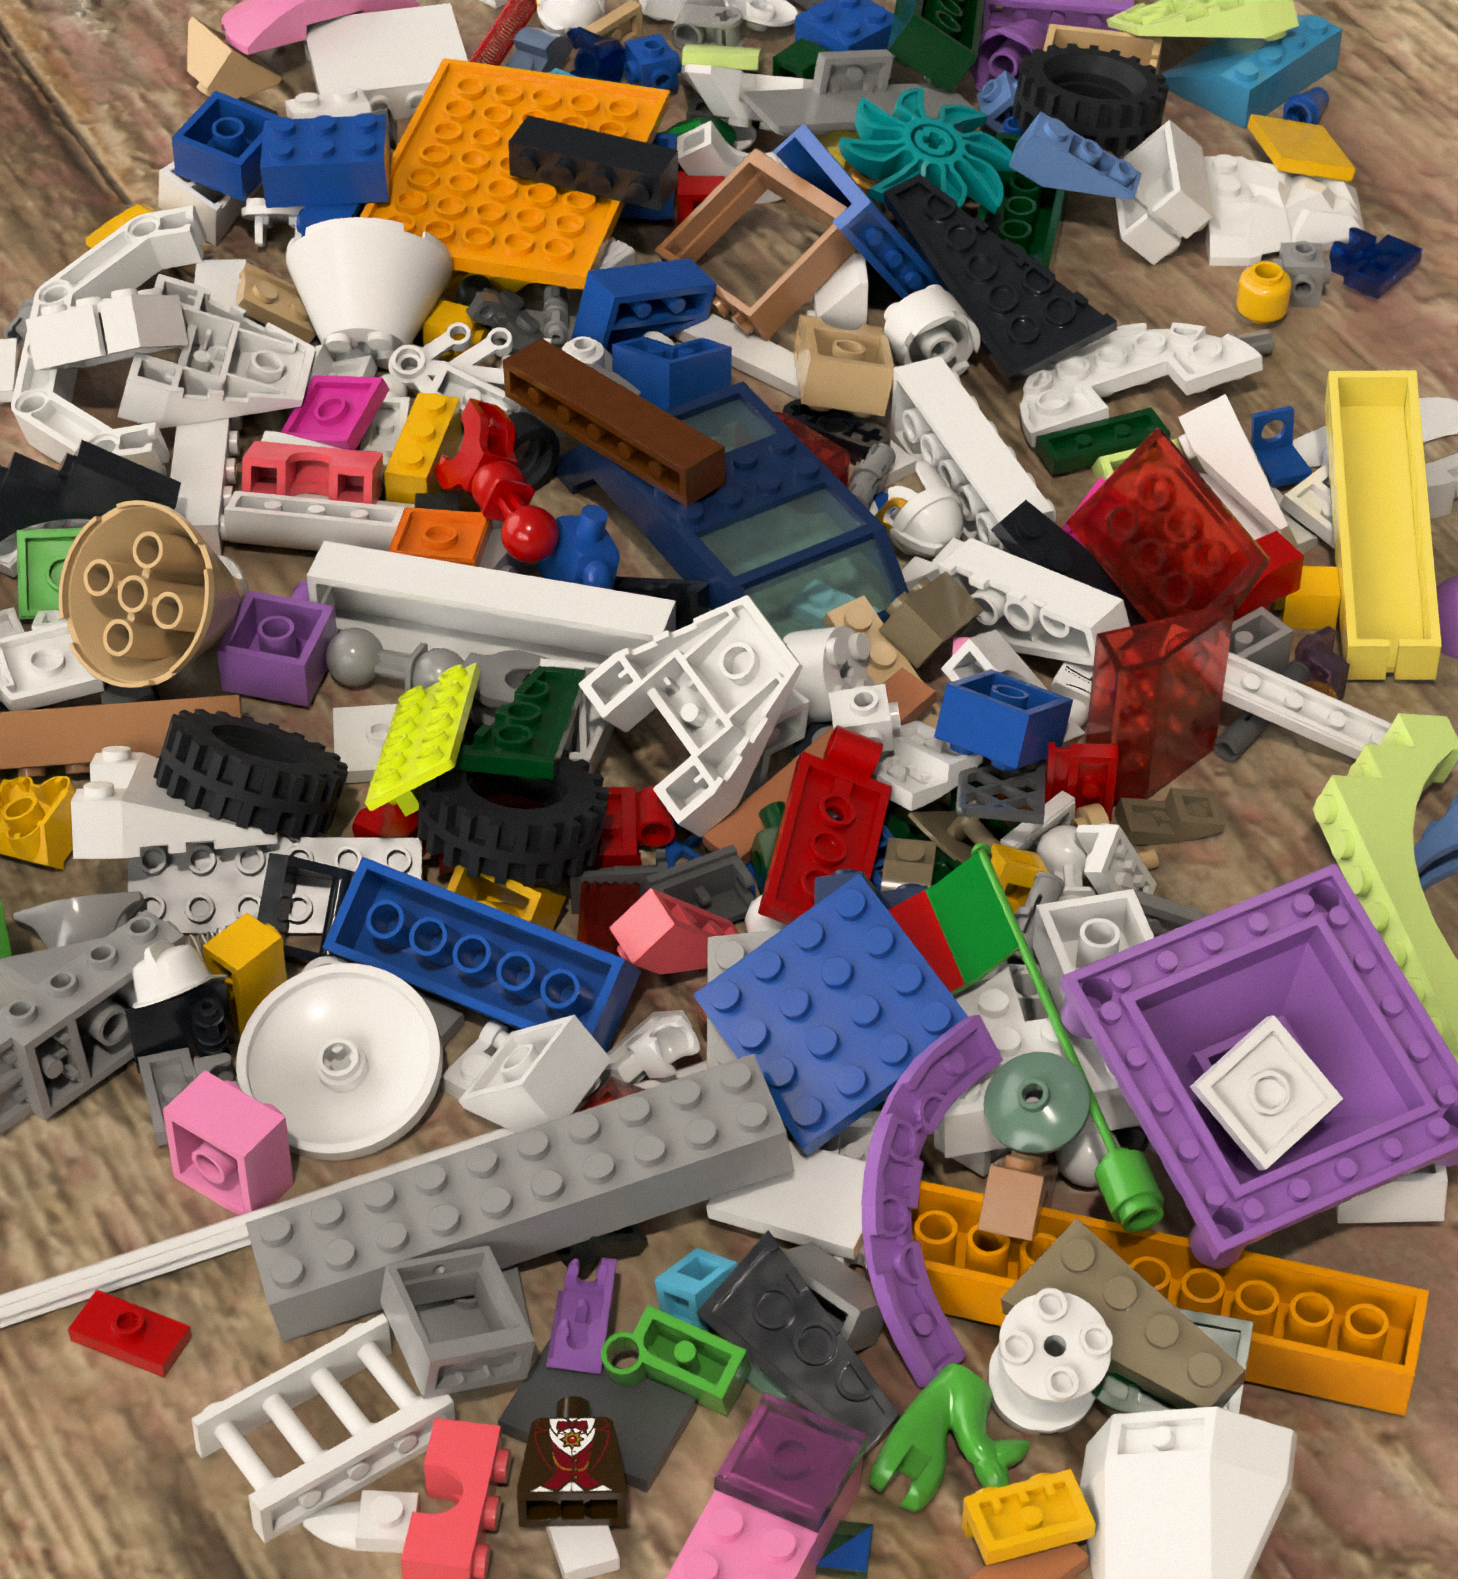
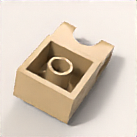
M799 315L793 353L801 404H806L809 408L822 412L830 411L832 408L846 410L852 415L862 418L872 417L873 415L885 416L895 367L888 336H884L883 328L861 324V328L857 330L837 329L825 324L820 317Z

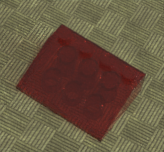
M1156 428L1066 522L1163 642H1165L1172 627L1202 640L1229 625L1271 561L1269 556L1161 428Z
M1231 605L1097 633L1085 743L1118 745L1119 758L1113 808L1117 806L1120 797L1148 800L1214 750L1234 617V609Z

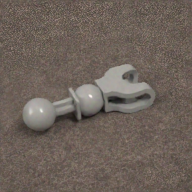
M348 628L337 633L329 642L326 650L327 667L332 676L339 682L348 686H362L370 683L377 676L405 682V692L419 685L423 689L439 682L438 677L443 672L455 665L462 664L466 668L473 663H477L481 673L469 717L474 725L490 726L495 721V712L502 704L508 705L514 701V692L526 680L524 679L525 675L533 673L540 664V658L549 659L525 651L509 650L493 655L470 653L464 661L459 654L450 649L433 648L428 651V644L422 642L411 656L383 650L379 639L371 632L362 628Z

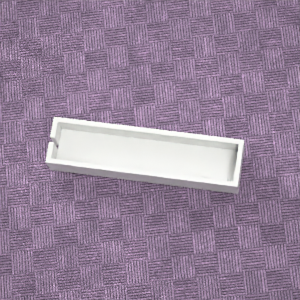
M329 541L322 543L306 575L309 601L335 606L337 633L348 628H362L371 632L379 639L383 650L411 656L422 642L428 644V651L433 648L450 649L459 654L464 661L470 653L493 655L502 651L520 650L553 660L602 664L618 651L627 647L631 650L653 641V636L666 630L670 632L676 631L675 600ZM532 673L525 675L524 679H527Z

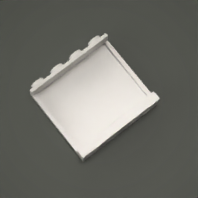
M451 3L344 15L307 25L306 40H303L306 61L310 60L318 95L332 93L334 89L342 86L361 88L369 101L371 112L389 108L394 119L413 117L443 58L468 61Z

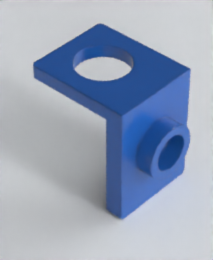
M1292 406L1252 414L1251 445L1269 484L1273 488L1302 482L1312 474L1310 467L1293 446L1294 409ZM1274 420L1283 422V428L1277 436L1270 439L1262 437V430L1267 423Z

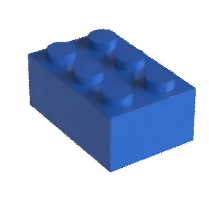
M361 113L356 116L344 117L321 115L305 119L281 117L275 120L264 121L260 170L266 208L389 202L391 154L386 114L373 115Z

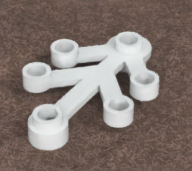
M456 322L447 328L446 333L421 349L414 345H403L397 348L388 362L389 373L396 376L405 386H414L418 392L427 393L432 384L430 378H435L442 361H436V359L450 349L458 352L468 349L472 343L470 328L464 323ZM494 328L488 333L486 339L447 363L493 386L505 387L503 369L477 365L492 355L498 357L508 355L513 349L512 335L505 328ZM458 333L466 335L462 340L456 341L452 339ZM499 338L507 340L502 346L493 344ZM410 364L417 366L413 370H403L405 366Z

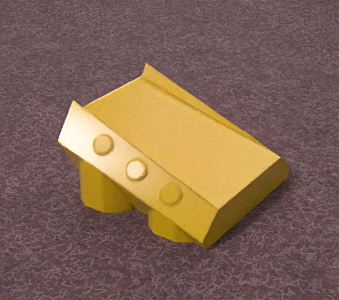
M20 776L11 780L4 779L1 782L0 854L64 871V861L73 850L71 800L76 789L69 777L55 776L46 780L41 785L35 784L29 776Z

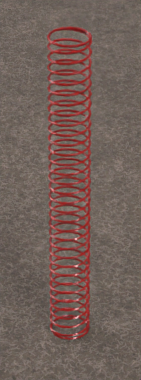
M509 0L468 62L482 63L484 61L489 65L500 66L514 45L512 39L527 25L536 11V1Z

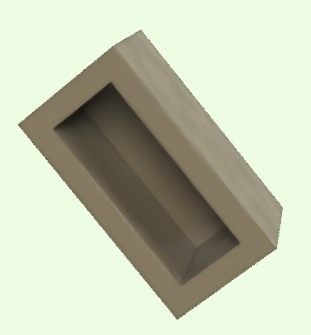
M945 571L933 581L924 577L908 594L903 592L886 609L890 617L881 626L879 631L918 669L950 645L953 637H960L984 609Z

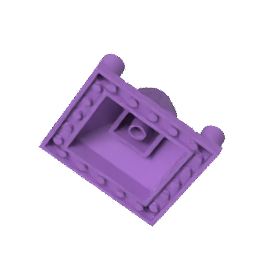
M1336 863L1063 975L1060 980L1059 986L1066 996L1061 1007V1018L1064 1026L1070 1033L1079 1038L1094 1040L1108 1069L1118 1082L1121 1092L1140 1121L1143 1131L1162 1160V1164L1169 1177L1183 1197L1185 1205L1196 1223L1189 1237L1192 1254L1199 1262L1208 1267L1218 1269L1229 1267L1238 1260L1247 1245L1349 1201L1358 1195L1383 1186L1394 1179L1428 1166L1431 1163L1446 1167L1458 1165V1063ZM1274 1015L1342 1096L1343 1100L1268 1169L1258 1170L1192 1091L1190 1086L1268 1016Z

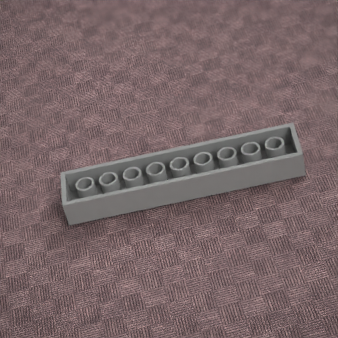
M754 1054L246 1222V1227L269 1309L282 1342H286L383 1309L380 1297L386 1264L400 1262L405 1259H417L449 1253L459 1249H471L489 1245L500 1269L589 1240L591 1236L598 1237L794 1171L787 1131Z

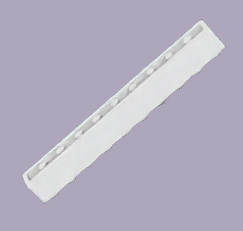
M246 259L203 260L202 263L196 264L194 284L211 291L210 299L230 309L233 304L236 305L238 284L241 281L239 273L246 265ZM245 315L246 318L253 321V318ZM243 416L176 426L170 478L181 482L174 510L184 516L194 526L217 555H222L223 542L229 541L225 531L224 509L234 493L233 486H229V484H237L236 458L232 457L240 456L239 431H235V429H242Z

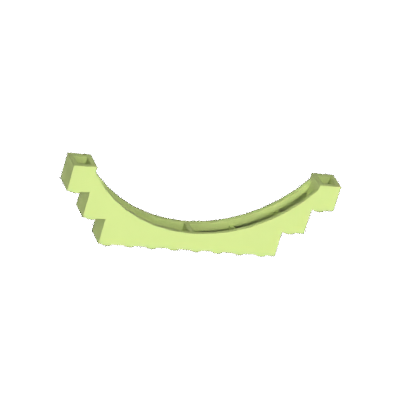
M1398 713L1388 732L1384 735L1381 744H1365L1355 763L1350 767L1347 776L1332 775L1321 795L1317 797L1312 809L1343 876L1458 1063V960L1438 928L1422 890L1415 861L1413 837L1416 806L1420 795L1433 782L1444 783L1458 761V737L1447 716Z

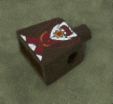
M578 1396L562 1398L556 1406V1418H537L531 1423L517 1484L519 1527L627 1525L626 1481L614 1424L608 1417H590V1403L586 1399Z

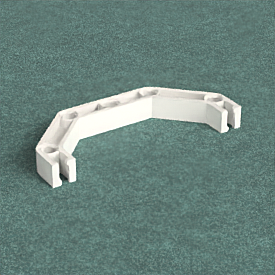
M191 205L145 213L128 221L45 282L35 293L30 318L42 316L41 308L62 304H66L67 307L76 306V300L95 296H101L102 299L112 297L111 292L138 288L162 269L202 263L204 251L200 245L206 244L207 236L195 206ZM27 332L12 397L11 410L28 444L61 464L65 454L68 452L74 455L81 440H85L167 476L166 468L162 463L169 462L170 452L157 423L153 422L112 429L71 404L78 369L35 371Z

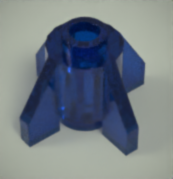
M577 27L567 32L575 50L580 48L574 60L575 70L569 72L570 74L581 78L621 82L624 73L626 50L619 40L604 38L582 27Z

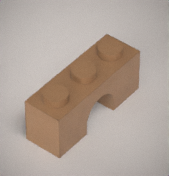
M1012 1150L1011 1153L1005 1154L991 1164L978 1230L1032 1241L1037 1236L1042 1208L1051 1209L1060 1163L1047 1161L1048 1154L1027 1155Z

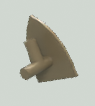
M975 800L968 803L975 805H983ZM954 811L910 812L908 814V817L932 841L937 842L936 845L954 861L958 859L963 863L972 856L971 850L977 843H986L990 848L993 843L1001 845L996 837L979 821L981 818L958 816ZM990 852V854H989L988 856H989L990 861H991L992 854H991V852Z

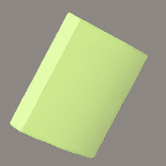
M685 44L682 51V66L687 64L737 69L742 70V72L761 73L764 62L763 48Z

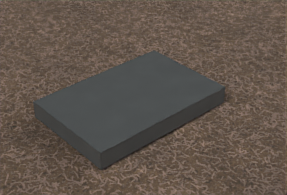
M549 1340L530 1369L528 1377L523 1380L499 1418L498 1425L501 1426L502 1434L527 1443L531 1423L537 1418H556V1406L562 1398L568 1396L582 1397L590 1403V1417H608L613 1421L626 1484L648 1493L696 1412L697 1398L644 1378L642 1382L635 1386L624 1387L617 1385L610 1380L603 1362L601 1374L546 1367Z

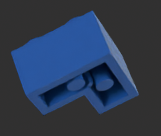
M645 336L612 344V372L620 375L641 391L638 396L664 411L731 386L732 347L706 338L669 345Z

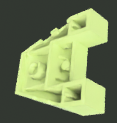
M1158 0L1145 6V3H1139L1107 19L1108 27L1137 36L1264 38L1265 41L1283 38L1287 35L1286 30L1299 26L1293 0Z

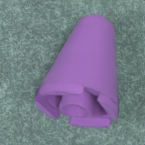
M1023 19L983 32L980 35L978 58L968 70V72L971 71L975 80L973 84L980 92L989 80L996 79L1005 70L1018 80L1020 65L1023 62L1024 56H1032V51L1037 48L1043 50L1047 36L1045 27L1037 20Z

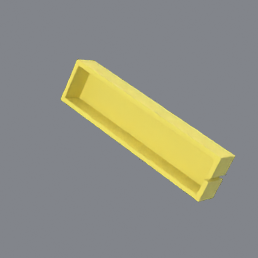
M1417 370L1328 371L1325 420L1336 567H1338L1341 592L1339 619L1344 680H1385L1386 673H1394V680H1436L1441 652V635Z

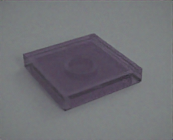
M765 1393L715 1475L714 1489L818 1533L866 1450L868 1435Z

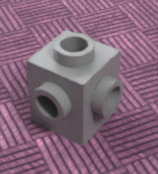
M1307 241L1295 243L1281 242L1279 259H1272V262L1282 267L1291 278L1292 288L1289 307H1320L1323 284H1329L1331 278V261L1324 260L1322 243H1310Z

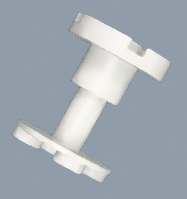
M1046 1288L1039 1291L1036 1295L1026 1297L1010 1310L1001 1326L999 1344L992 1354L987 1373L988 1386L993 1394L992 1406L1006 1424L1021 1433L1040 1436V1433L1051 1434L1058 1432L1060 1434L1069 1431L1085 1418L1095 1400L1090 1392L1104 1378L1111 1359L1113 1336L1099 1312L1082 1298L1070 1293H1063L1056 1288Z

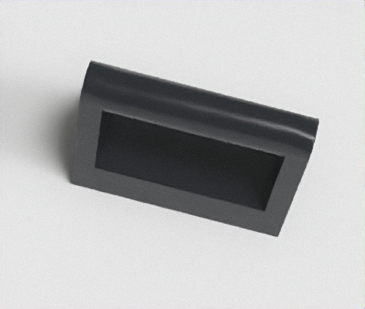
M269 853L257 920L263 924H270L275 927L284 940L295 877L302 876L331 880L332 884L319 953L284 945L283 950L285 962L307 965L318 957L335 956L322 947L352 881L353 871L294 856Z

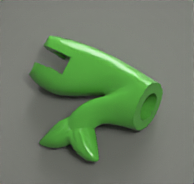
M951 1363L944 1366L895 1424L874 1463L868 1482L881 1493L887 1482L892 1480L898 1471L902 1472L913 1481L907 1488V1495L899 1506L912 1513L921 1511L932 1500L942 1483L946 1468L948 1430L953 1431L963 1455L973 1464L975 1474L983 1488L990 1486L1000 1488L1010 1485L1008 1468L1022 1461L1028 1453L1030 1441L992 1439L988 1435L986 1425L993 1399L990 1387L978 1375L963 1365Z

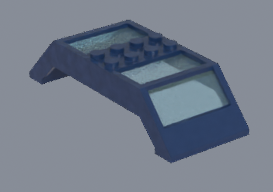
M744 381L665 410V412L725 447L726 483L687 507L668 496L666 492L657 486L650 485L583 443L558 458L553 473L572 494L598 484L684 580H700L709 583V608L711 611L748 595L782 640L790 632L827 628L823 623L826 612L865 595L884 624L890 617L886 612L889 605L903 592L909 593L886 527Z

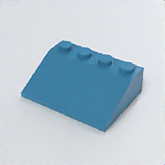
M1313 14L1297 15L1299 26L1286 30L1287 35L1283 38L1273 41H1265L1264 38H1217L1162 73V75L1166 78L1165 84L1169 86L1168 91L1246 129L1251 114L1267 115L1285 103L1288 98L1300 93L1337 68L1343 29L1329 23L1325 18Z

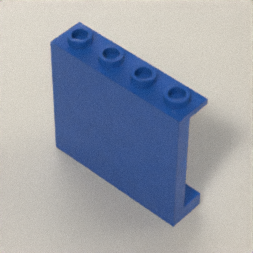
M804 123L773 151L792 172L848 207L832 222L902 299L930 285H940L919 253Z

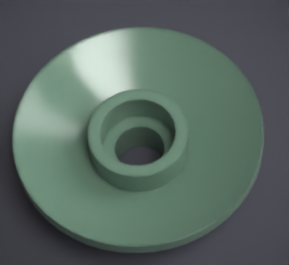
M1030 1052L1006 1062L991 1078L984 1096V1114L994 1136L1009 1149L1027 1155L1052 1153L1071 1143L1084 1128L1091 1106L1090 1091L1080 1070L1064 1057L1048 1052ZM1035 1089L1043 1092L1042 1098L1037 1103L1030 1104L1025 1102V1096L1028 1092Z

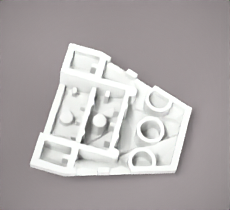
M1227 154L1203 156L1213 211V218L1207 224L1205 240L1209 266H1252L1255 263L1261 262L1262 255L1279 252L1281 242L1295 243L1307 241L1310 243H1322L1323 251L1364 243L1365 230L1357 191L1353 186L1343 181L1278 171L1273 164L1247 160L1242 156Z

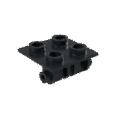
M224 979L210 984H201L152 1005L125 1010L138 1074L140 1073L138 1057L186 1047L189 1048L191 1057L198 1055L201 1058L220 1053H229L231 1055L228 1045L236 1043Z

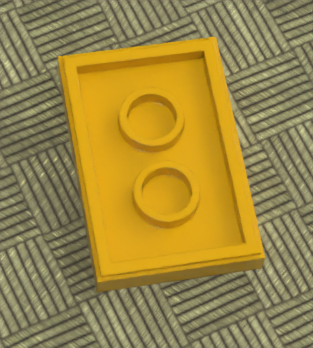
M1254 114L1250 115L1247 127L1278 171L1345 182L1352 181L1356 168L1322 125Z

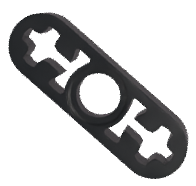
M800 399L787 403L783 408V422L800 440L855 461L861 462V459L865 460L873 444L879 447V443H884L891 447L890 432L887 428L833 408L826 412L816 411L809 408L806 404H801Z

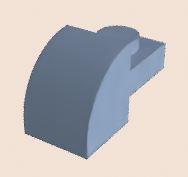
M526 26L513 38L516 50L505 67L549 73L555 68L561 69L573 48L569 39L565 36L534 26Z

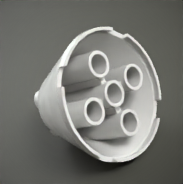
M366 217L339 218L323 221L307 227L306 235L297 241L296 238L290 240L286 251L287 268L320 343L326 346L330 356L336 362L371 355L376 366L388 369V362L394 351L403 345L412 344L452 276V256L440 240L427 232L423 233L422 238L403 231L404 223Z

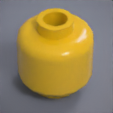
M1268 261L1258 262L1246 268L1241 273L1238 282L1236 306L1239 313L1246 319L1259 325L1280 320L1287 314L1290 303L1292 281L1289 274L1278 264Z

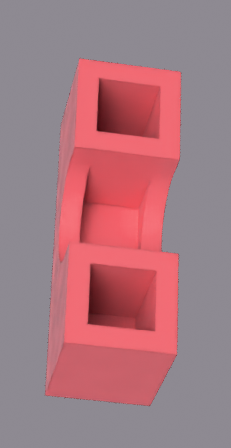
M254 441L242 457V491L286 496L314 493L329 497L328 500L376 504L382 495L383 453Z
M441 1418L434 1419L424 1461L426 1495L432 1498L447 1499L457 1505L439 1514L412 1512L401 1557L403 1579H486L491 1553L490 1544H485L487 1530H497L501 1511V1497L495 1496L498 1483H507L511 1466V1450L503 1449L500 1425Z

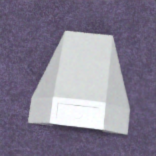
M1220 1407L1113 1414L1086 1444L1080 1490L1096 1524L1094 1537L1086 1539L1093 1579H1250L1291 1489L1297 1434L1292 1429Z

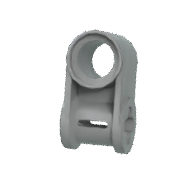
M696 3L688 4L682 8L670 31L671 42L681 51H683L685 44L744 47V40L740 37V24L743 22V13L740 9L731 6L717 7Z

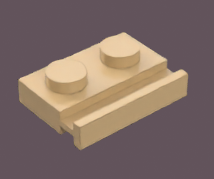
M246 263L239 273L241 281L238 284L236 305L246 310L245 315L264 324L269 322L310 344L316 332L296 286L252 264Z

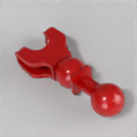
M470 398L461 415L464 426V439L460 451L453 459L442 453L434 474L443 489L460 491L464 488L469 496L473 497L484 517L504 522L501 529V539L505 550L511 557L523 563L543 561L557 547L559 528L556 520L547 510L529 505L535 494V489L532 485L526 483L525 475L517 467L518 461L514 456V424L499 406Z

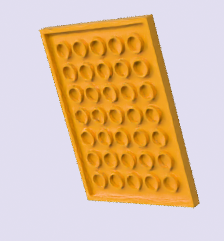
M443 58L391 156L389 202L367 203L360 217L379 218L404 223L403 231L422 238L424 232L433 235L451 253L453 260L452 271L483 274L488 277H503L522 280L528 283H542L562 286L567 289L584 290L588 271L597 269L625 206V202L511 176L508 141L529 115L652 144L670 104V90Z

